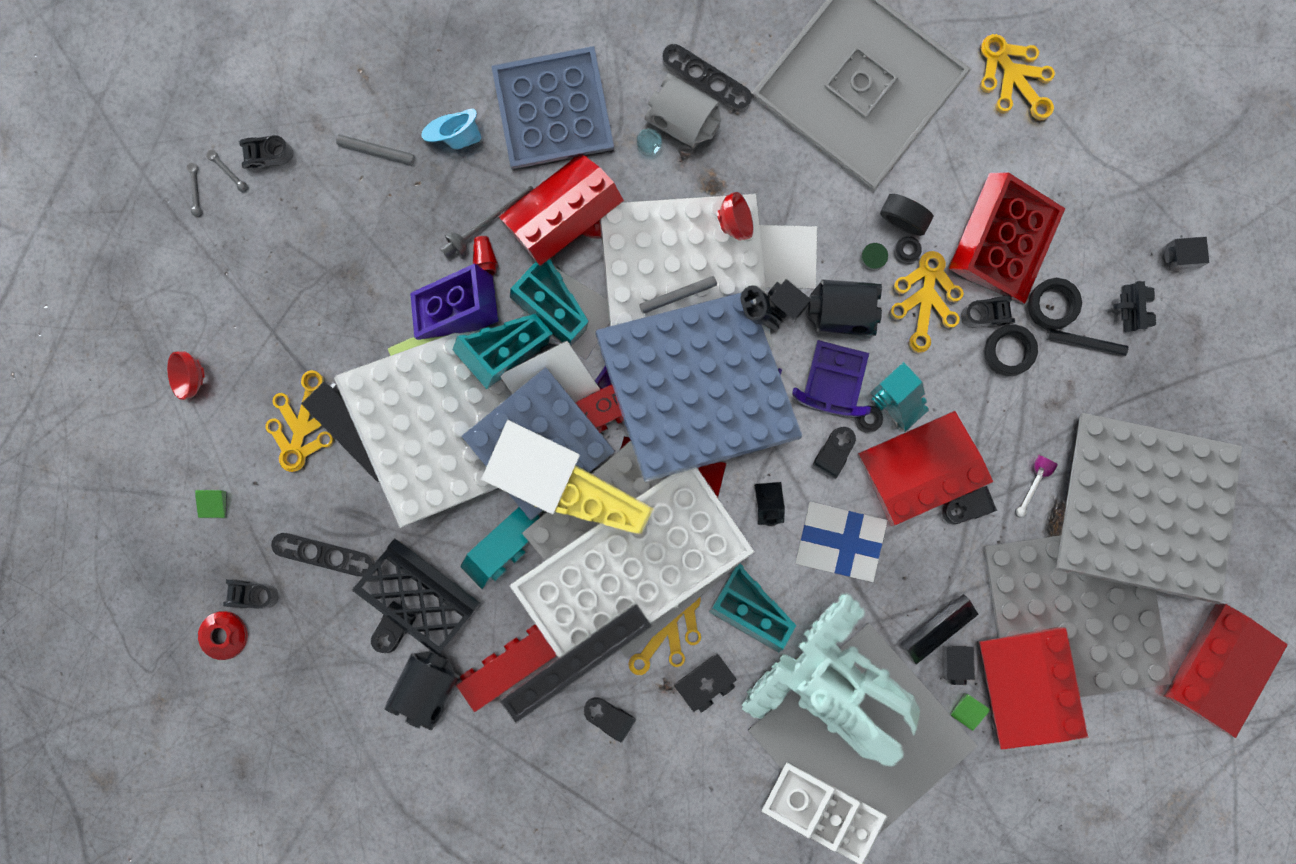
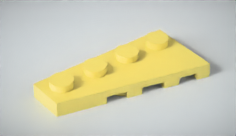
M575 465L555 512L641 534L654 509Z

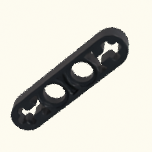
M670 44L664 49L662 62L667 69L736 112H743L749 108L752 94L747 87L678 44ZM675 52L679 53L678 58L684 63L686 58L690 59L686 62L684 70H681L682 63L678 60L669 61V53L672 55ZM692 65H699L703 68V74L700 77H692L689 74L688 70ZM718 78L722 79L725 82V88L721 91H714L710 86L711 81ZM730 86L733 87L732 93L736 96H739L741 93L745 95V103L741 101L739 104H736L735 97L730 93L728 98L724 97L728 93Z
M289 533L277 534L271 542L273 552L280 557L354 576L363 577L374 564L373 558L367 553ZM286 537L288 538L287 543L298 545V540H301L297 548V557L294 556L296 550L285 549L284 553L281 552L282 547L278 546L279 541H284ZM308 544H313L317 548V555L313 559H307L303 554V549ZM335 550L340 551L343 555V561L338 566L332 565L329 561L330 553ZM349 553L353 554L351 560L361 561L362 557H364L368 568L362 569V572H359L358 566L349 564V570L345 569L349 562Z

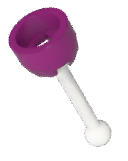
M1038 455L1034 464V471L1037 477L1022 506L1016 509L1017 516L1024 517L1027 514L1026 508L1042 477L1052 475L1058 466L1057 463Z

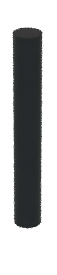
M1049 329L1047 335L1049 340L1123 356L1127 355L1129 348L1127 345Z

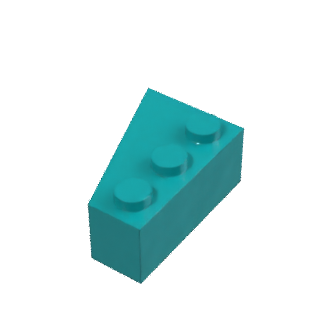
M550 259L541 266L535 262L511 287L510 298L529 315L536 314L562 343L568 341L572 347L587 330L588 319Z
M536 314L505 322L504 325L491 329L487 327L474 334L457 336L452 350L481 384L488 389L501 380L504 372L526 362L548 344L553 333Z
M905 362L870 392L873 396L871 398L873 404L881 411L885 409L905 432L929 411L925 405L927 400L924 397L921 398L925 394L923 382Z
M518 507L466 554L460 567L481 589L492 580L497 581L507 571L505 567L511 561L515 564L526 553L524 549L530 542L522 533L535 523L540 516L537 515L530 520L523 510Z
M741 563L731 571L709 610V613L778 653L785 648L796 628L795 623L774 600L772 601L763 591L760 584L746 572Z

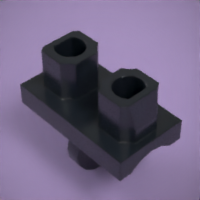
M1145 281L1123 285L1120 303L1113 304V311H1121V320L1124 321L1125 333H1133L1155 326L1156 315L1154 312H1147L1146 303L1153 302L1155 298L1154 288L1145 286Z

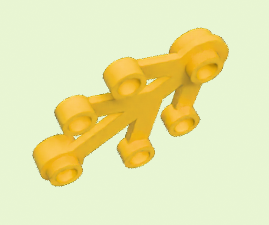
M997 34L987 36L981 44L982 54L987 58L985 77L980 82L981 90L985 93L994 91L997 86L995 73L997 63H999L1004 69L1001 96L996 102L997 111L1005 114L1011 110L1013 106L1011 96L1014 83L1030 103L1032 116L1037 120L1049 118L1054 111L1053 102L1049 98L1039 97L1024 76L1038 78L1041 83L1047 84L1055 76L1054 69L1051 66L1036 67L1013 63L1008 55L1019 56L1025 62L1032 63L1038 58L1039 49L1034 45L1025 47L1007 44L1006 40ZM990 45H996L998 47V51H991ZM1026 51H1033L1035 57H1028ZM1048 71L1050 78H1044L1042 72ZM990 80L993 83V87H986L984 81ZM1006 101L1009 107L1002 108L1000 102ZM1037 107H1043L1045 114H1039Z
M929 251L923 254L919 260V268L906 277L898 278L894 283L895 291L899 294H905L909 291L912 284L925 276L923 288L902 303L894 304L890 309L891 317L895 320H900L905 317L910 309L921 302L917 330L909 338L908 342L910 349L918 354L924 353L931 346V338L927 332L932 305L941 316L945 327L954 328L960 321L959 315L956 312L950 311L934 289L936 279L947 292L946 297L950 302H958L964 295L963 289L960 286L954 285L944 272L946 266L945 259L936 251ZM935 260L937 267H929L928 261ZM904 281L907 284V289H899L898 282ZM951 290H957L959 298H953L950 294ZM895 307L902 308L903 314L901 316H897L894 313ZM947 316H953L955 324H949L946 320ZM918 337L925 339L924 346H919L916 343Z
M307 371L301 378V384L305 389L302 402L324 382L323 376L317 371ZM316 377L318 384L315 387H311L309 381L311 378ZM284 393L274 395L273 405L281 411L293 432L291 444L282 432L283 424L280 420L275 418L269 419L266 422L265 428L268 433L273 435L281 449L279 455L281 467L286 471L296 472L304 467L307 456L322 447H331L334 443V437L329 432L324 431L319 433L316 440L302 446L304 436L320 428L322 425L315 418L309 421L310 413L302 405L297 418L290 407V398ZM281 396L285 397V404L279 406L277 399ZM273 422H277L279 428L277 431L272 432L270 425ZM324 435L330 437V441L326 445L321 442V438ZM292 454L297 455V461L294 464L289 462V456Z
M701 597L652 637L641 653H636L630 658L628 665L632 673L643 675L649 670L650 658L667 635L671 652L669 655L670 664L674 667H680L684 664L685 656L681 652L677 622L684 614L687 626L685 640L690 645H697L701 640V634L697 630L695 610L700 605ZM690 632H696L698 634V639L696 642H690L688 640V634ZM674 654L682 656V661L679 664L672 662ZM637 659L643 660L645 664L640 670L634 667V662Z

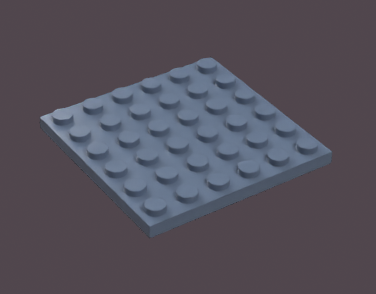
M741 293L596 330L595 335L644 482L801 439L802 433L761 324H755L746 317L741 304Z

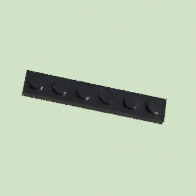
M633 604L504 696L500 702L514 722H519L652 627V624L638 604Z

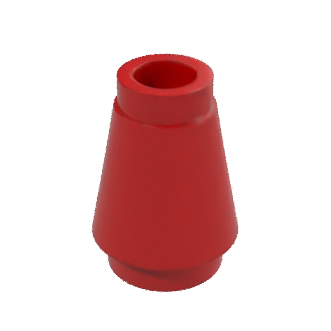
M478 236L474 238L473 264L475 263L493 276L497 273L496 268L499 265L488 236Z

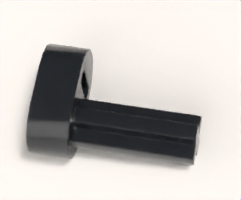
M755 285L746 287L740 297L746 317L755 324H764L775 331L780 329L778 324L782 323V319L772 312L766 292ZM756 299V304H753L750 301Z

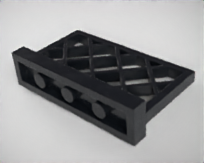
M395 538L352 590L437 656L443 652L465 623L470 620L480 604L475 598ZM386 559L396 566L397 574L382 575L381 565ZM412 578L417 582L418 590L403 591L402 579ZM397 579L399 592L384 593L383 581ZM378 581L380 593L369 594L362 587L366 582ZM433 594L438 598V607L425 608L423 595ZM419 596L420 608L406 609L404 597ZM400 597L402 610H390L386 607L385 598ZM445 611H455L462 616V619L458 623L447 624ZM440 612L442 624L428 626L426 613ZM421 614L423 626H411L408 623L407 615ZM447 629H453L448 635ZM443 630L444 641L440 646L430 640L429 631Z

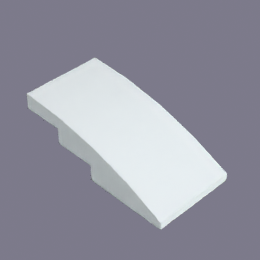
M787 762L762 809V812L829 849L839 852L858 864L865 863L888 817L860 800Z

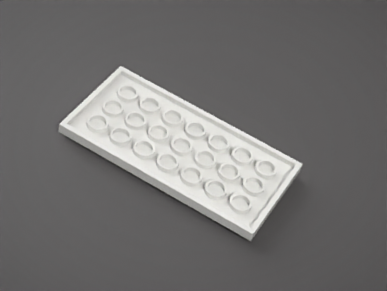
M697 468L672 474L636 498L654 509L641 534L600 523L510 585L558 657H561L635 603L638 604L650 623L754 552Z

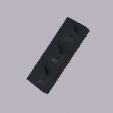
M963 594L951 602L937 616L930 619L917 632L910 635L901 645L910 659L917 665L979 614L970 599Z

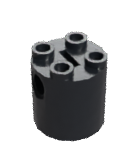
M822 279L810 294L809 298L811 301L808 304V316L816 324L817 332L876 336L877 323L880 324L882 318V308L877 307V302L881 299L882 284Z
M432 651L411 653L384 709L393 715L399 716V714L407 717L405 722L413 727L420 729L422 726L428 730H433L460 677L454 672L450 660L441 654L437 656Z

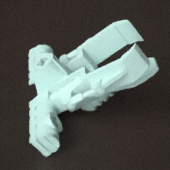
M848 593L842 594L838 598L839 601L833 603L821 615L819 621H815L812 624L813 628L804 633L808 641L806 643L803 641L799 646L804 653L797 660L783 654L780 657L781 661L779 663L775 662L771 666L773 669L767 671L755 683L753 689L750 688L746 692L748 694L745 702L742 704V710L751 714L753 718L762 719L765 713H768L771 709H776L784 700L786 694L792 689L801 696L799 700L801 708L807 709L816 717L818 716L828 725V731L832 733L837 732L861 757L876 760L882 765L893 766L904 755L901 745L878 728L861 710L858 704L863 700L865 693L903 715L904 720L911 727L913 735L917 729L920 709L914 695L902 689L891 679L888 670H880L871 664L869 659L858 653L856 647H849L841 651L836 645L847 638L858 620L864 616V610L860 607V603L853 600ZM856 662L860 666L868 669L862 674L861 671L854 665V663Z

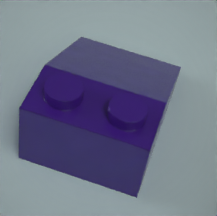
M475 263L410 293L414 338L417 340L447 336L453 333L477 331L498 322L493 276Z

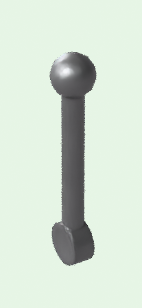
M212 149L207 151L206 157L210 161H214L237 184L239 191H245L247 189L246 182L240 181L218 158L216 151Z
M191 162L187 165V170L191 176L193 199L191 213L193 216H200L202 211L198 207L196 184L198 166Z

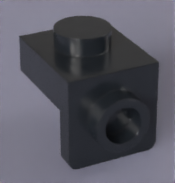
M781 482L755 484L758 525L773 526L778 523H784L785 506Z

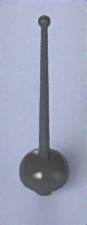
M529 186L527 190L463 236L454 232L445 235L448 244L440 249L443 255L447 258L456 252L462 257L467 250L465 241L529 191H532L533 187Z

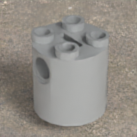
M668 73L661 84L662 90L660 93L655 91L648 102L650 108L644 120L688 146L695 148L699 142L711 140L717 132L721 123L720 103Z

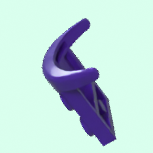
M818 340L805 391L802 392L798 388H793V397L805 406L835 415L861 417L870 414L871 407L857 406L869 353Z

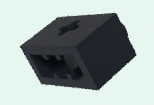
M787 279L782 284L777 281L767 293L772 312L781 317L782 322L789 328L811 301L807 295Z
M715 653L675 683L674 687L693 713L696 710L702 713L714 704L711 699L720 693L722 696H725L735 688L733 683L737 679L719 654ZM703 678L707 680L713 678L714 682L711 684L713 689L711 691H708L706 688L700 689L703 685L701 682Z

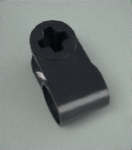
M278 135L244 138L239 141V146L243 149L244 161L241 163L243 169H260L266 166L286 164L293 156L292 147ZM278 145H283L282 152L278 155H273L274 148Z
M1000 296L973 301L962 310L961 320L969 328L1014 324L1015 318H1012L1010 307L1012 296ZM971 308H975L980 312V320H975L971 317Z
M848 427L834 429L816 456L812 466L836 479L855 445L856 435L854 431ZM845 432L847 434L846 439L849 442L848 444L843 443L840 446L838 444L839 439L836 436Z
M984 486L946 503L942 508V517L948 524L956 525L997 511L988 486ZM960 508L961 513L953 516L951 511Z
M226 579L228 590L226 601L223 602L225 607L265 609L271 608L277 603L278 592L271 585ZM262 589L268 594V599L264 604L258 599V594Z
M392 601L388 606L390 610H402L401 604L396 601ZM417 614L407 615L408 623L411 626ZM383 615L381 622L372 634L371 645L379 653H391L396 650L407 632ZM389 635L387 640L391 642L390 645L381 647L380 637Z
M599 697L590 698L584 706L586 720L621 743L636 721V718ZM597 704L601 705V712L603 714H596L595 717L591 716V709L589 707H596Z

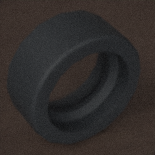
M889 194L880 211V215L892 225L918 236L925 235L934 217L932 212L920 203L899 194Z
M1057 277L1047 279L1035 287L1029 296L1028 309L1030 316L1036 324L1045 329H1062L1075 321L1081 312V293L1067 279ZM1049 289H1060L1070 299V310L1063 318H1048L1040 309V298Z
M1017 324L1005 325L994 331L987 339L984 348L985 359L989 367L996 373L1004 376H1017L1027 371L1035 363L1038 355V343L1034 335L1027 328ZM1006 335L1017 336L1026 345L1027 353L1025 359L1016 366L1003 364L996 355L997 342Z

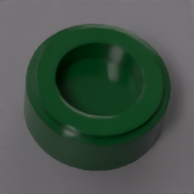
M880 243L868 244L861 253L862 264L869 270L881 269L888 260V251Z

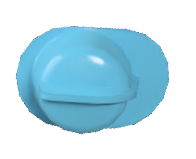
M469 109L460 113L439 117L424 128L422 138L428 142L443 140L451 148L457 150L475 144L481 140V134L475 122L477 112L475 109Z

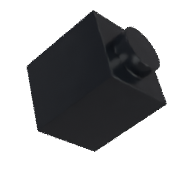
M1207 237L1181 238L1169 242L1165 248V260L1169 263L1170 270L1201 268L1209 263Z
M942 646L943 679L950 680L951 685H967V680H974V647Z

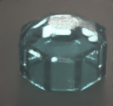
M653 128L643 129L636 137L638 150L646 156L657 154L662 147L661 134Z

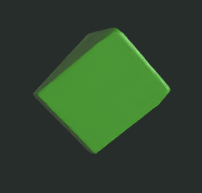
M195 490L198 518H226V491Z
M964 693L951 716L974 731L990 709Z

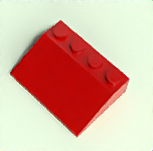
M582 154L573 158L498 217L538 265L541 266L621 204L624 199L609 176L598 165Z
M1009 172L989 173L948 269L971 282L1003 296H1012V300L1025 304L1066 208Z
M956 411L858 453L890 526L900 524L993 482L981 454Z
M1222 603L1215 604L1164 697L1236 738L1288 644L1233 607Z
M1055 627L979 641L1001 750L1060 743L1088 737L1066 628Z

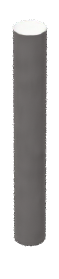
M338 134L336 139L337 145L411 165L414 162L415 155L340 134Z
M711 276L639 304L641 312L645 314L717 286L715 277Z

